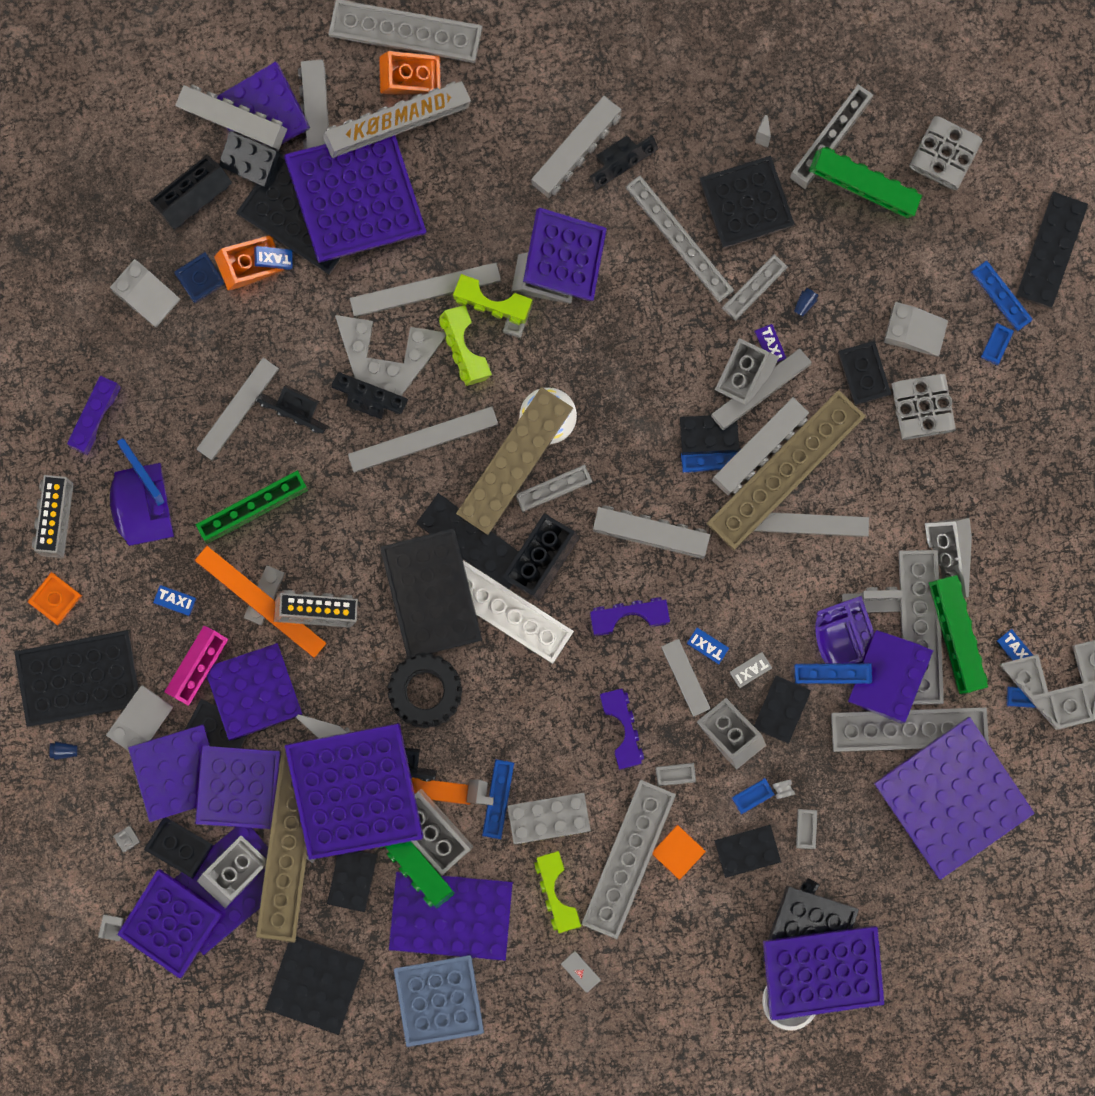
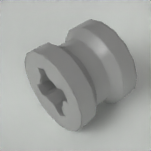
M791 779L773 784V788L777 792L776 799L795 795L794 790L791 788Z

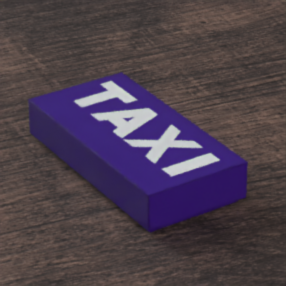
M773 324L754 331L760 347L779 356L777 363L786 359Z

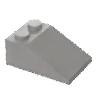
M528 252L518 255L512 292L569 304L572 302V296L523 282Z
M135 259L110 286L114 294L155 328L181 300Z
M895 302L883 343L939 357L948 320L914 306Z
M739 338L715 390L748 405L771 375L779 356Z
M141 685L106 736L126 750H128L129 746L149 741L174 706Z
M727 698L697 721L700 728L736 770L766 746L760 732Z
M299 714L296 717L318 738L352 732L347 727L343 729L341 726Z
M240 836L201 875L197 882L226 908L266 866L267 859L246 839Z

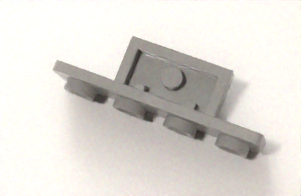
M869 587L862 593L842 595V602L862 596L867 613L901 612L900 600L903 596L902 590H897V587H886L885 590Z

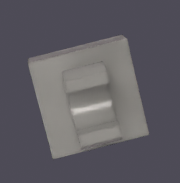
M130 825L113 836L123 853L140 843L139 838Z

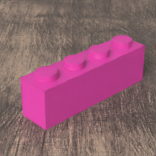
M203 626L164 692L189 706L228 639L216 631Z

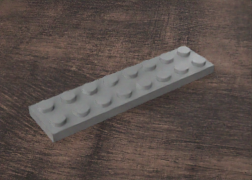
M335 0L329 37L475 63L482 25L350 1Z
M938 550L899 551V583L903 596L900 600L902 639L934 650L912 705L944 704L941 626L929 582L939 580Z
M987 707L910 710L907 720L903 724L874 712L831 713L833 752L923 749L967 717L972 719L989 744Z
M643 780L639 781L581 925L618 939L676 794Z

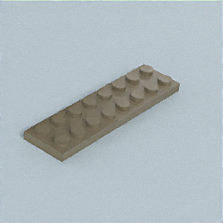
M541 387L456 514L489 535L573 410V407Z

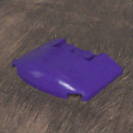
M161 463L143 466L163 497L164 503L160 506L156 504L133 468L114 473L110 487L111 514L117 531L127 541L126 543L129 546L174 537Z
M862 596L817 611L815 635L824 663H863L873 639L874 630Z

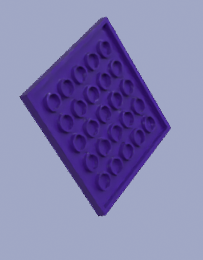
M395 135L334 158L331 157L326 144L285 154L284 158L318 263L427 233Z
M970 717L961 721L874 782V785L939 880L1035 814Z
M400 723L285 745L309 860L424 838Z

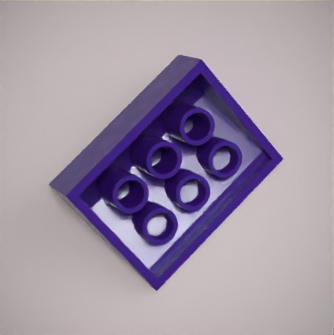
M876 630L863 663H872V683H855L848 702L898 723H905L934 650Z

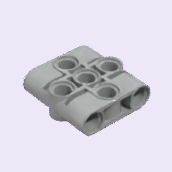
M934 116L909 167L915 172L950 189L958 190L983 140L978 135L948 120ZM950 134H956L958 140L951 139ZM931 142L933 147L927 148L924 143ZM941 151H949L950 156H944ZM958 159H965L967 161V164H960ZM939 166L942 172H935L933 167Z
M945 374L902 380L891 384L896 406L895 413L898 417L902 440L956 431L952 399L949 395ZM916 385H922L925 388V392H918ZM944 400L947 403V407H940L938 401ZM920 403H925V404H927V405H928V410H927V411L921 410L920 407H919V404H920ZM900 407H908L910 413L903 414L900 410ZM923 422H930L932 425V429H925L923 427Z

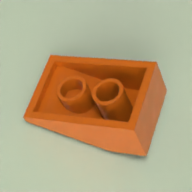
M387 51L379 57L381 94H428L432 89H441L440 56Z
M270 236L221 248L214 256L228 291L244 287L285 270L255 266L254 248L256 246L276 248Z

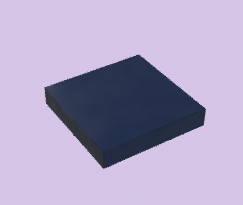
M206 252L174 271V274L194 304L225 285L222 276Z

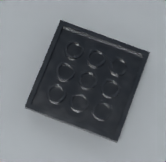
M771 155L699 178L722 249L795 226Z
M786 886L768 940L853 929L859 909ZM764 952L761 958L763 962H765Z
M296 936L295 943L288 942L265 1010L340 1035L365 960Z

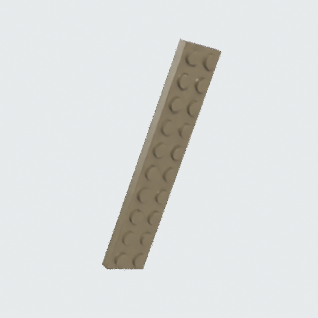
M838 390L706 525L732 550H735L844 440L866 415Z
M283 744L256 938L295 943L307 849L287 760L286 744Z

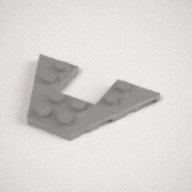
M335 316L354 377L400 396H403V393L410 387L413 380L422 371L428 360L446 338L445 332L410 327L404 363L367 358L373 321Z
M1095 640L1072 646L1082 681L1081 684L1048 692L1038 654L1002 663L1000 666L1055 730L1094 721Z

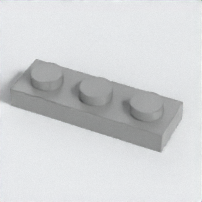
M266 566L257 587L274 600L285 573ZM248 606L244 619L262 626L265 618Z

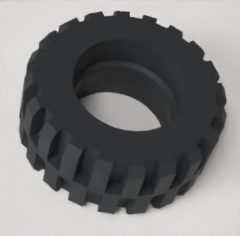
M419 653L413 657L405 658V661L396 666L397 668L392 672L390 682H388V698L395 713L405 723L413 727L428 729L429 727H438L440 724L446 723L452 715H455L462 700V685L459 675L452 664L444 660L443 657L435 656L431 653ZM421 673L435 675L443 685L442 699L436 706L429 709H421L414 706L407 696V687L410 680Z

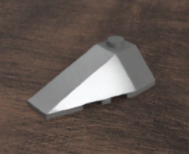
M956 518L925 523L929 548L938 550V564L943 573L942 579L957 575L962 584L963 598L969 597L972 544L970 519Z

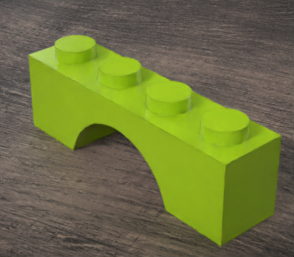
M463 274L460 275L453 294L456 303L466 306L469 304L480 312L486 310L491 312L492 316L500 319L502 317L508 318L511 323L516 325L526 323L533 304L531 298L516 293L504 301H491L482 294L479 280Z
M463 305L445 310L439 316V323L446 333V341L451 346L453 360L459 367L461 380L464 381L465 386L486 381L492 375L486 358L470 352L464 342V331L472 323L466 306Z
M559 851L537 857L538 862H535L534 865L537 874L541 873L543 881H540L542 892H547L549 900H545L548 912H553L554 919H550L553 930H558V933L581 927L576 908L562 904L554 891L555 881L564 871Z

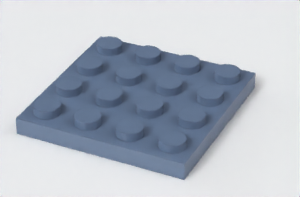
M471 955L394 968L406 1047L484 1034Z

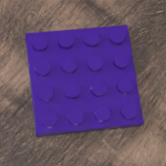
M276 61L217 96V99L221 101L223 98L233 101V106L239 108V105H243L249 108V112L255 114L256 111L266 115L265 119L269 121L274 118L283 122L282 126L287 128L281 145L310 128Z
M537 208L523 282L583 300L593 301L607 228L550 210Z
M278 643L214 664L207 674V679L229 741L295 719L298 714L303 716Z
M203 724L128 747L149 822L196 808L201 746H209Z
M201 746L195 824L271 829L280 751Z
M159 869L117 935L181 979L223 913Z

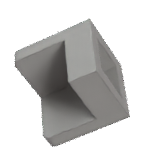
M469 779L466 802L493 805L494 798L486 797L488 783L482 780Z
M103 914L98 938L120 941L121 937L117 934L125 923V918Z

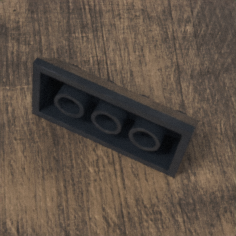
M207 154L149 200V202L173 229L182 226L189 217L197 214L199 209L205 204L212 202L214 197L220 192L227 190L232 181L221 166Z
M544 513L502 578L539 602L580 537L574 530Z

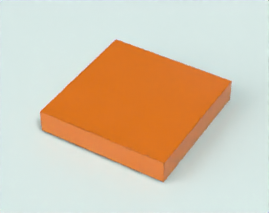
M51 572L28 600V603L59 626L82 595Z
M677 825L655 848L652 855L680 880L706 851Z

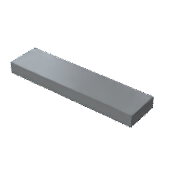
M774 254L736 292L722 309L736 321L788 266Z
M584 464L517 493L515 497L522 513L591 484L592 479Z
M677 639L661 646L692 716L695 717L710 710L711 708L680 640Z

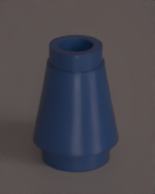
M806 288L801 292L794 312L803 317L818 301L819 295Z
M57 741L50 743V758L60 760L77 757V745Z

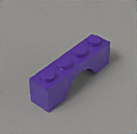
M102 376L99 377L67 442L70 448L88 456L96 440L99 424L107 409L113 405L121 389L118 383Z
M657 597L650 599L651 602L643 603V600L631 602L632 605L628 606L620 603L612 605L613 608L605 609L604 606L593 608L594 611L590 612L593 636L613 634L616 623L621 618L629 615L643 618L650 627L670 624L667 600Z
M618 689L600 694L604 714L617 718L622 723L625 731L623 743L614 750L618 769L623 770L641 765L644 755L642 748L638 749L636 741L640 740L637 729L633 730L632 722H635L632 711L628 712L627 704L630 703L628 693H624L623 689Z

